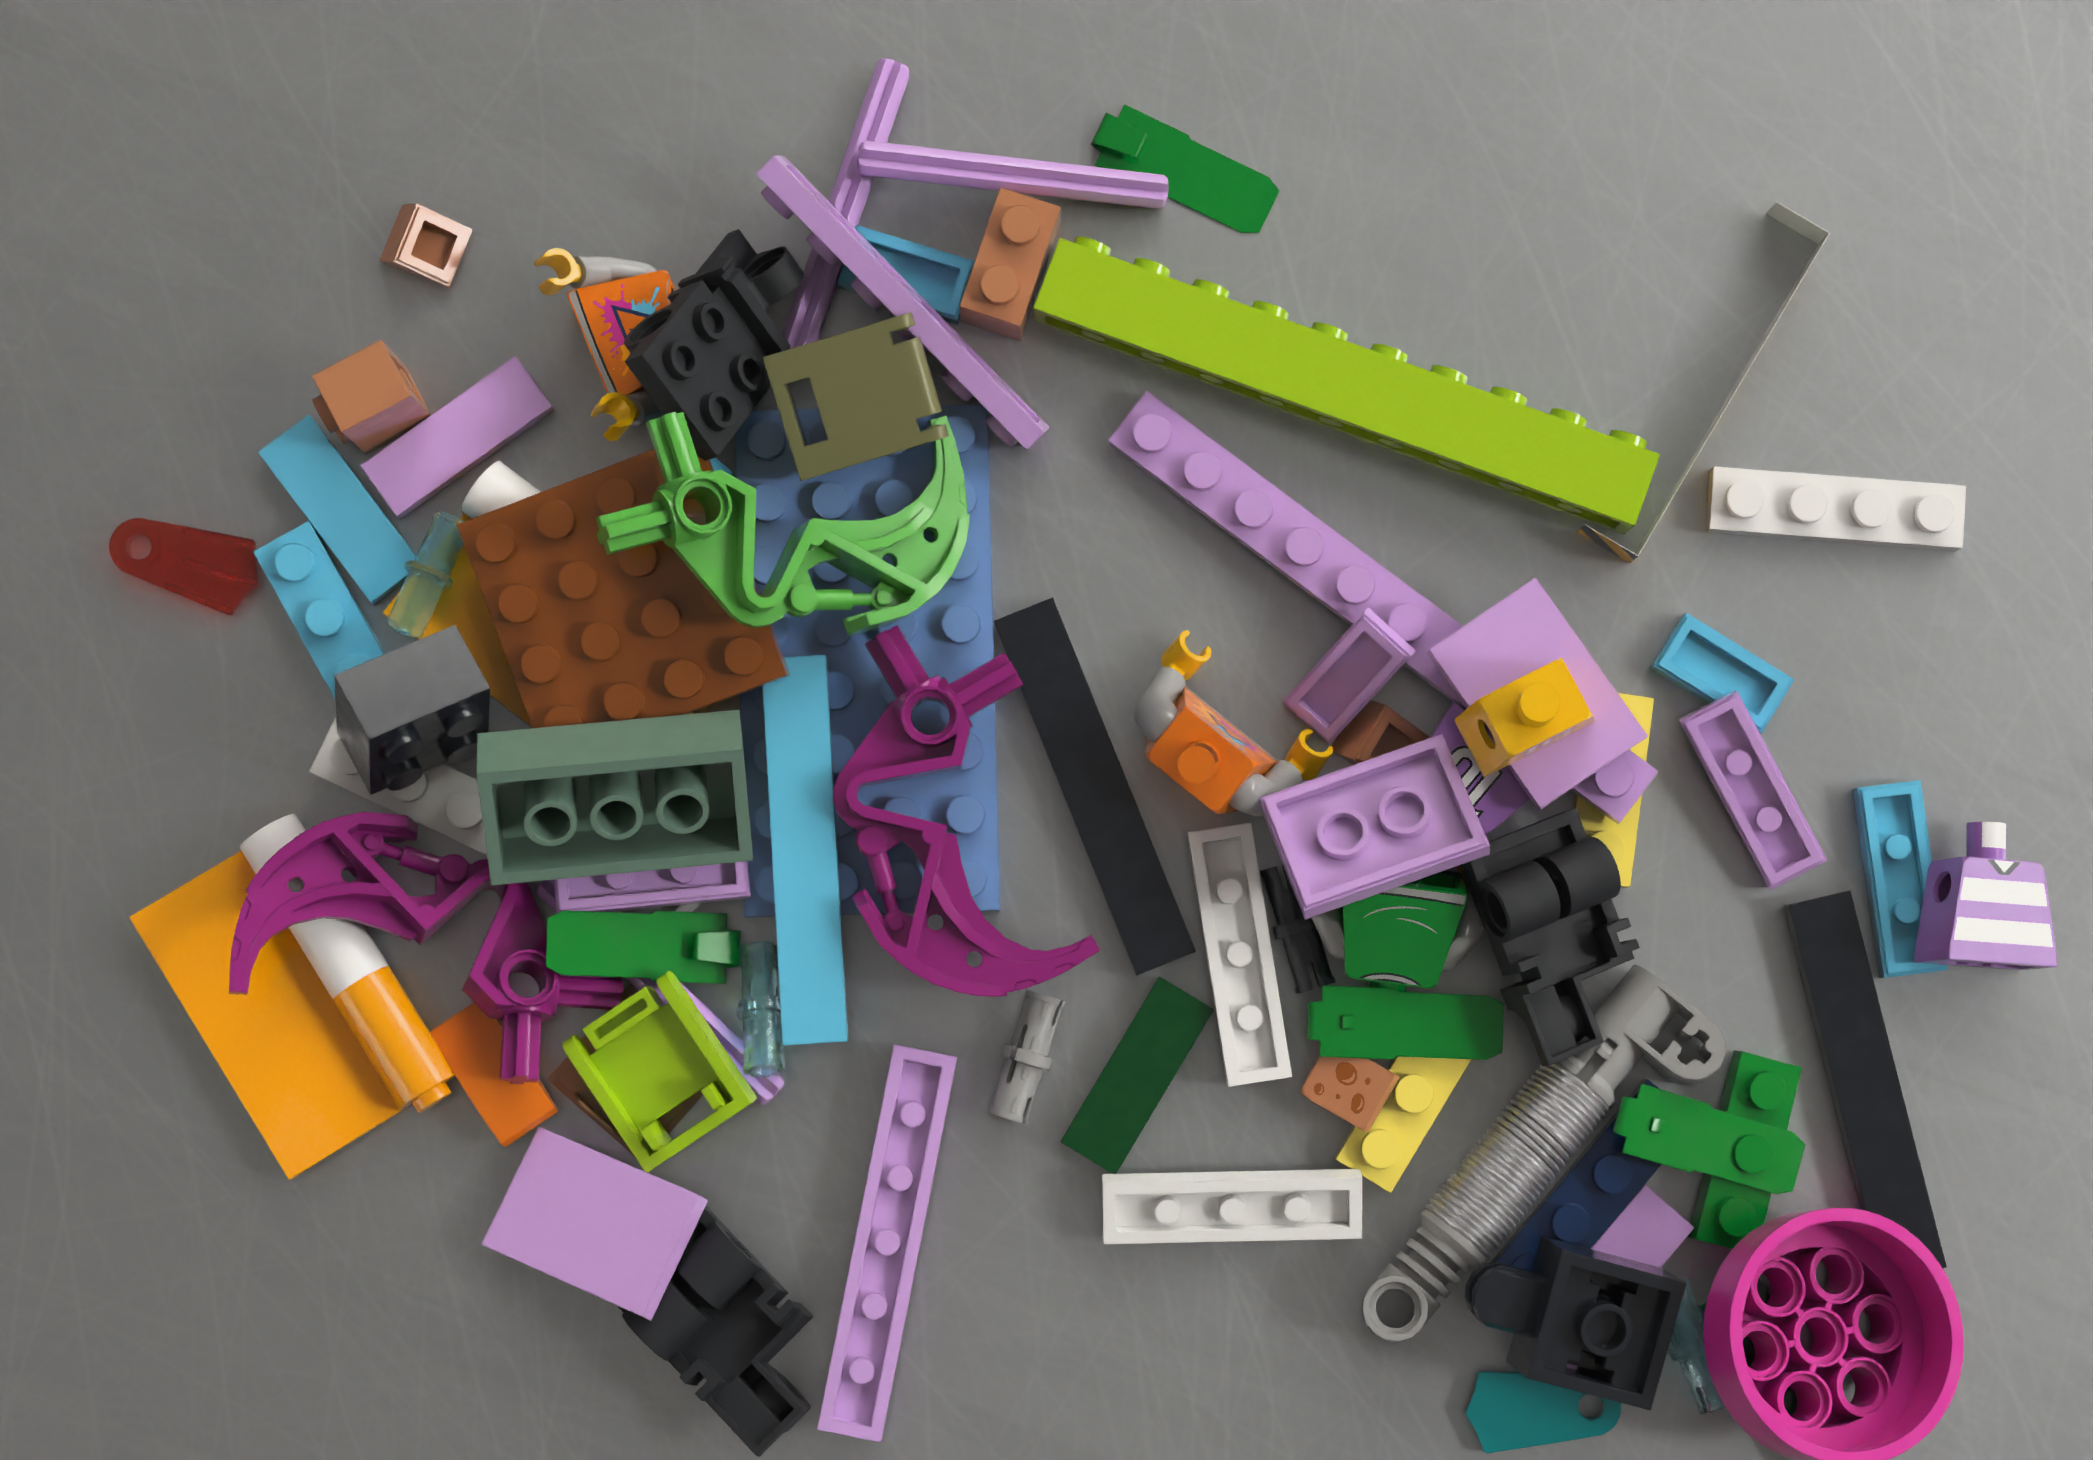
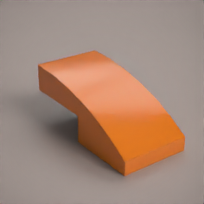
M474 1002L430 1031L459 1083L502 1146L507 1147L559 1112L540 1078L538 1082H524V1084H510V1081L500 1080L502 1021L489 1018Z

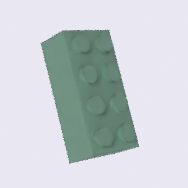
M740 710L477 733L476 775L491 885L753 861Z

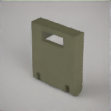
M912 312L763 357L800 481L949 437L946 424L932 425L923 431H920L917 419L942 412L920 337L894 344L891 332L905 331L911 326L916 325ZM807 378L810 379L828 438L827 440L807 445L789 384Z

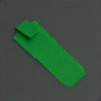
M1125 104L1118 117L1107 112L1105 113L1091 142V145L1101 152L1094 166L1165 175L1168 178L1169 184L1168 198L1241 233L1260 232L1279 193V189L1268 176L1191 140L1188 134Z
M563 910L547 918L546 967L560 975L651 978L653 982H656V979L666 972L671 971L680 982L726 984V968L740 967L741 931L727 929V913L655 911L652 914Z
M1322 985V1001L1308 1002L1307 1039L1320 1041L1319 1057L1391 1060L1396 1057L1487 1060L1502 1053L1504 1004L1489 995L1399 992L1396 988Z
M1640 1084L1637 1099L1622 1097L1613 1132L1626 1137L1622 1153L1690 1173L1695 1170L1776 1195L1794 1190L1806 1145L1791 1131L1711 1108L1708 1103L1645 1084ZM1749 1134L1762 1136L1769 1142L1772 1149L1771 1162L1760 1173L1744 1172L1737 1166L1734 1160L1736 1143L1742 1137Z

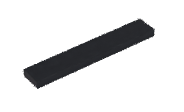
M1053 597L995 620L994 625L1007 657L1023 683L1020 689L1136 976L1196 952Z
M1851 890L1785 905L1784 909L1861 1210L1888 1218L1907 1229L1931 1251L1942 1268H1947Z

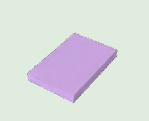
M1536 577L1428 651V654L1466 708L1481 697L1559 658H1563L1595 722L1507 766L1538 811L1648 737ZM1484 722L1486 732L1490 737L1491 741L1495 744L1494 737L1489 727Z
M1443 734L1260 798L1263 815L1305 919L1490 855L1489 842Z
M538 1127L481 1245L651 1321L708 1200L694 1192Z

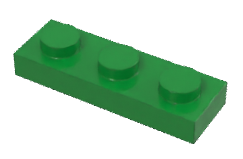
M1734 1050L1719 1110L1787 1130L1802 1067ZM1749 1134L1742 1137L1736 1143L1734 1160L1741 1170L1755 1174L1764 1171L1769 1166L1772 1159V1149L1765 1138ZM1703 1173L1691 1225L1695 1228L1688 1237L1733 1249L1748 1233L1764 1224L1771 1193Z

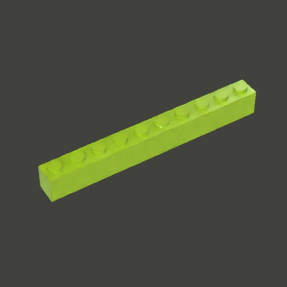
M1077 236L1073 243L1059 238L1033 308V321L1623 535L1632 529L1637 522L1660 454L1645 449L1647 441L1635 434L1621 430H1611L1609 435L1585 427L1587 420L1574 412L1552 408L1550 414L1526 406L1528 399L1513 390L1503 387H1492L1489 393L1467 385L1468 377L1452 368L1432 365L1431 370L1428 371L1406 363L1408 355L1396 348L1375 343L1372 344L1370 350L1348 342V333L1335 326L1313 322L1312 327L1309 328L1287 320L1289 313L1274 304L1256 300L1251 307L1228 298L1230 292L1216 283L1195 279L1193 285L1170 278V270L1155 261L1135 258L1132 264L1109 256L1111 249L1094 239Z

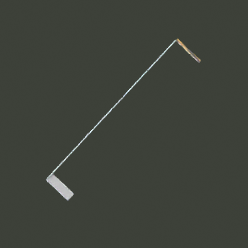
M1777 201L1766 214L1818 245L1638 549L1633 553L1586 524L1577 531L1628 563L1635 560L1641 553L1830 232Z

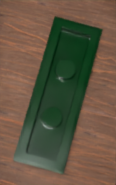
M1159 976L1060 1142L1108 1172L1116 1174L1214 1009Z

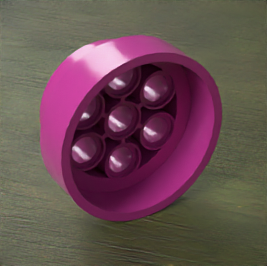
M1853 1208L1812 1210L1787 1214L1760 1225L1736 1244L1719 1267L1707 1297L1704 1313L1703 1335L1706 1361L1711 1379L1720 1399L1734 1420L1747 1434L1771 1451L1792 1460H1888L1906 1452L1926 1437L1941 1420L1956 1392L1961 1375L1964 1353L1963 1324L1957 1298L1946 1273L1931 1251L1907 1229L1888 1218L1865 1210ZM1820 1261L1826 1266L1829 1275L1828 1285L1825 1290L1820 1287L1816 1278V1268ZM1762 1273L1767 1277L1771 1286V1295L1766 1304L1761 1300L1757 1290V1282ZM1862 1310L1868 1315L1871 1325L1867 1339L1862 1336L1858 1324ZM1804 1323L1809 1326L1813 1335V1344L1808 1353L1804 1350L1800 1341V1331ZM1746 1336L1750 1338L1755 1349L1754 1361L1750 1367L1747 1366L1743 1347V1339ZM1847 1373L1851 1375L1855 1384V1394L1851 1402L1846 1399L1843 1392V1380ZM1789 1386L1792 1387L1797 1397V1408L1792 1416L1788 1414L1784 1406V1394Z

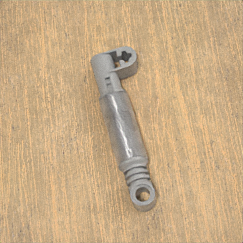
M1633 965L1593 1014L1604 1042L1550 1066L1542 1067V1064L1539 1065L1540 1069L1535 1070L1536 1074H1531L1532 1079H1527L1528 1084H1523L1524 1089H1519V1094H1515V1099H1511L1512 1105H1506L1507 1111H1501L1502 1117H1496L1497 1123H1491L1492 1129H1487V1134H1483V1139H1478L1479 1144H1474L1475 1149H1470L1471 1154H1466L1467 1159H1462L1463 1164H1458L1459 1169H1454V1174H1450V1179H1446V1184H1442V1189H1438V1194H1434V1199H1430V1204H1426V1208L1420 1213L1421 1226L1416 1230L1421 1239L1418 1242L1412 1238L1408 1240L1406 1245L1411 1249L1408 1255L1400 1250L1395 1256L1401 1262L1399 1266L1396 1267L1390 1263L1372 1286H1370L1364 1297L1362 1314L1369 1330L1384 1341L1397 1343L1408 1340L1418 1333L1440 1307V1303L1435 1300L1436 1297L1441 1295L1446 1299L1451 1293L1445 1286L1449 1282L1457 1286L1461 1281L1456 1275L1457 1271L1460 1269L1467 1274L1471 1267H1479L1481 1264H1485L1488 1259H1491V1254H1495V1249L1500 1248L1499 1244L1504 1243L1503 1239L1508 1238L1507 1234L1512 1233V1229L1516 1228V1224L1520 1223V1219L1524 1218V1214L1528 1213V1209L1532 1208V1204L1536 1203V1199L1540 1198V1194L1544 1193V1189L1549 1188L1548 1184L1553 1183L1552 1180H1555V1175L1560 1174L1559 1168H1565L1564 1162H1570L1569 1157L1575 1156L1574 1153H1577V1149L1581 1148V1144L1585 1143V1139L1589 1138V1134L1593 1133V1129L1597 1128V1124L1601 1123V1119L1605 1118V1114L1609 1113V1110L1615 1105V1090L1641 1058L1664 1077L1679 1085L1691 1086L1702 1083L1720 1068L1726 1052L1723 1033L1716 1024L1652 973L1638 965ZM1676 1013L1687 1021L1676 1037L1685 1043L1693 1036L1698 1038L1703 1043L1698 1053L1705 1060L1704 1064L1697 1059L1692 1060L1687 1065L1681 1063L1677 1056L1682 1048L1674 1040L1662 1054L1650 1046ZM1584 1036L1577 1043L1589 1040V1038L1587 1036ZM1392 1290L1401 1291L1410 1298L1414 1311L1413 1317L1407 1325L1400 1328H1390L1379 1320L1376 1313V1303L1385 1292Z

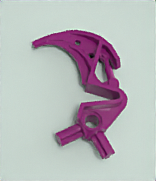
M898 625L879 633L875 638L865 643L867 650L896 699L889 704L840 772L833 789V803L838 815L850 827L857 830L856 847L861 854L866 856L876 892L882 895L887 912L884 918L865 888L852 896L878 944L909 971L934 985L959 993L989 997L1007 996V992L1025 989L1050 980L1099 952L1100 949L1092 935L1072 945L1048 951L1031 950L1007 939L984 918L973 900L962 866L957 836L947 833V825L866 806L859 802L858 799L859 792L864 786L961 769L970 728L973 727L969 717L1023 686L1017 671L1004 652L948 684L944 677L940 678L939 675L932 678L928 677ZM926 701H937L943 704L949 713V721L946 728L934 735H925L918 732L912 724V714L919 704ZM902 841L915 852L924 869L913 917L899 911L894 889H897L887 855V851ZM936 914L943 918L942 928L939 930L929 928L928 919L931 915ZM972 951H977L982 956V962L977 967L969 966L966 961L967 955Z
M360 812L321 822L300 833L278 850L252 879L245 891L247 896L241 908L233 937L228 994H248L251 970L260 949L271 937L294 924L322 918L351 920L383 930L409 942L414 939L420 946L482 891L491 890L499 896L500 904L462 991L489 1018L502 1021L500 1080L510 1081V1084L539 1081L541 1022L551 1019V1016H555L557 1007L611 1010L621 1003V995L623 994V981H621V977L560 975L546 967L547 930L528 882L491 885L488 859H481L470 864L464 857L458 854H449L441 857L407 845L403 849L384 843H401L406 840H417L418 824L407 815ZM383 855L400 861V866L434 876L435 894L421 897L408 896L373 858ZM348 870L356 879L353 882H347L343 880L341 873ZM292 880H299L303 884V889L300 892H292L288 887V883ZM513 973L530 975L538 984L539 994L528 998L517 995L509 986L508 976Z

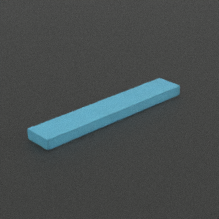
M826 655L784 657L790 676L762 686L782 1044L786 1046L849 1042L836 813L833 803L834 779Z

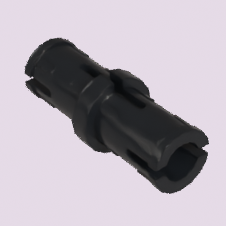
M1284 865L1281 866L1288 885V891L1283 889L1278 868L1274 866L1261 870L1259 873L1263 877L1278 925L1272 927L1275 940L1282 938L1296 986V994L1314 989L1307 968L1308 962L1312 965L1318 987L1335 983V977L1332 976L1320 935L1312 918H1304Z

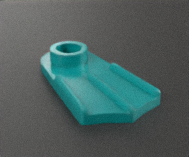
M1479 1371L1474 1392L1465 1410V1414L1478 1435L1483 1451L1488 1454L1603 1435L1617 1424L1621 1414V1403L1601 1398L1603 1402L1601 1411L1596 1416L1587 1417L1579 1411V1402L1583 1396L1587 1395L1585 1393L1528 1379L1520 1372Z

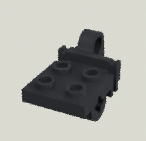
M739 229L728 233L694 275L686 277L678 283L680 289L671 292L667 297L671 302L669 306L654 312L630 331L624 340V345L631 353L625 360L627 366L664 415L676 412V414L684 413L697 457L705 461L719 456L771 387L763 357L788 350L791 345L765 309L789 294L804 278V272L786 247L781 246L757 254Z
M1576 808L1563 811L1489 841L1490 855L1460 865L1502 975L1520 973L1521 981L1500 989L1507 1010L1516 1012L1525 1022L1542 1067L1550 1066L1604 1042L1581 981L1635 959L1632 951L1640 948L1637 939L1620 942L1617 932L1631 927L1628 918L1619 919L1612 902V898L1616 897L1620 892L1621 880L1619 870L1607 846L1598 838H1587ZM1584 1036H1587L1589 1038V1040L1577 1043Z
M705 1206L652 1320H647L618 1307L623 1312L622 1317L646 1346L660 1358L668 1361L680 1373L681 1376L679 1378L685 1384L697 1386L704 1378L707 1380L695 1395L701 1401H705L758 1457L783 1433L788 1432L811 1409L810 1404L797 1388L768 1362L813 1318V1315L801 1303L789 1299L780 1308L776 1306L788 1292L714 1213Z

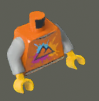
M554 248L548 250L534 262V265L538 267L541 265L552 267L556 271L558 278L545 280L539 285V289L544 295L550 296L557 294L568 284L575 288L566 292L607 392L591 411V416L596 417L601 413L612 415L617 422L612 424L603 436L608 441H616L625 433L630 425L638 426L664 415L625 363V360L631 353L624 345V340L630 331L654 312L669 306L671 302L667 297L676 288L667 270L658 271L649 263L609 256L572 257L569 252L563 249Z
M1188 630L1183 631L1162 653L1161 663L1163 667L1158 669L1135 708V721L1145 734V756L1213 812L1223 814L1241 811L1253 817H1262L1264 815L1260 803L1261 797L1301 784L1302 779H1315L1333 753V747L1329 746L1325 752L1312 750L1308 747L1307 742L1314 731L1312 729H1305L1301 731L1284 757V760L1278 761L1185 686V681L1189 680L1211 657V648L1206 646L1198 656L1191 653L1185 644V639L1189 636L1190 632Z

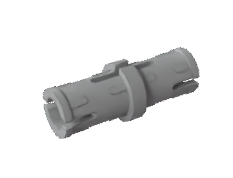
M1026 989L1020 1017L1010 1045L1004 1043L1001 1056L1006 1057L988 1113L1027 1125L1033 1098L1043 1069L1049 1071L1053 1059L1047 1056L1065 1001Z

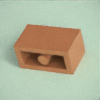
M1000 187L960 304L961 322L1021 342L1060 227V206Z
M381 339L312 375L321 395L313 398L312 402L330 433L336 432L343 444L352 441L366 454L403 436L431 416L405 364Z

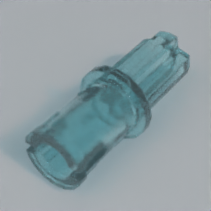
M435 511L432 517L433 521L414 561H406L404 568L408 571V575L387 619V625L405 637L419 639L423 636L444 588L450 589L454 583L453 579L449 576L464 544L457 524L465 521L441 511Z

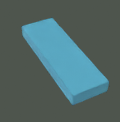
M307 415L258 452L372 604H377L408 581L423 564L312 416Z
M1921 780L1852 789L1879 978L1948 970L1947 965L1914 963V952L1928 867L1932 863Z

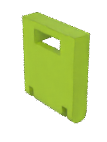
M671 971L656 979L660 991L668 1001L667 1004H664L657 992L650 985H647L582 1029L596 1049V1052L593 1054L585 1042L576 1034L562 1043L566 1055L643 1170L647 1173L757 1099V1096L678 978ZM701 1090L712 1109L716 1111L672 1140L658 1118Z

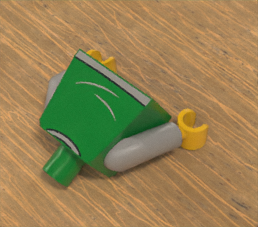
M1460 865L1457 866L1458 872L1441 871L1311 917L1327 952L1336 958L1343 959L1345 976L1351 979L1368 981L1367 987L1396 988L1399 992H1405L1406 986L1433 988L1437 985L1441 972L1455 969L1479 943L1484 930Z

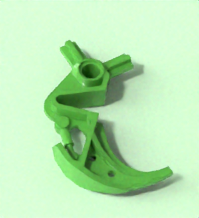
M672 412L646 422L665 483L656 488L657 491L654 492L651 503L597 516L596 522L599 531L596 535L600 546L604 545L607 555L663 540L669 548L675 551L724 611L739 624L750 628L767 627L783 618L786 613L793 617L802 618L811 614L814 610H851L853 606H869L871 611L843 619L847 634L853 636L888 626L902 619L929 601L943 588L952 576L962 556L967 541L970 514H967L964 472L947 416L929 420L927 422L928 426L946 424L949 437L933 441V470L930 481L916 500L898 513L876 520L839 521L817 518L808 520L792 531L761 596H759L754 590L756 488L723 470L714 472L710 470L702 471L684 413L676 414V412ZM684 498L696 500L702 506L706 517L704 525L693 523L687 518L683 510ZM925 529L933 532V542L925 540L923 535ZM883 556L891 557L894 565L882 560ZM826 562L873 589L869 593H852L851 589L815 590L807 570L817 564Z

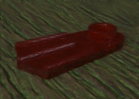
M144 518L129 519L121 523L114 530L110 538V556L114 564L123 572L229 616L234 615L242 601L259 585L256 556L253 552L256 550V542L252 539ZM138 537H147L151 542V551L143 559H134L130 553V545Z

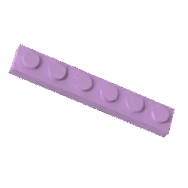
M784 155L773 156L756 173L767 185L761 191L766 201L786 219H789L795 213L812 231L806 237V240L829 264L834 265L840 259L857 277L851 283V286L867 304L876 311L885 305L896 317L912 312L916 325L911 326L905 331L897 332L904 341L920 337L925 354L930 351L947 368L940 375L944 382L965 402H968L974 396L991 413L985 422L1005 444L1013 447L1019 442L1028 450L1050 428Z
M900 1045L893 1046L817 1430L876 1442L882 1441L957 1063L956 1056Z

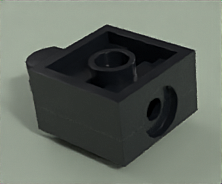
M1541 1236L1531 1271L1497 1262L1481 1264L1471 1273L1466 1283L1465 1300L1468 1310L1485 1326L1513 1333L1506 1362L1526 1378L1651 1411L1687 1283L1660 1267ZM1567 1363L1578 1366L1577 1370L1566 1367Z

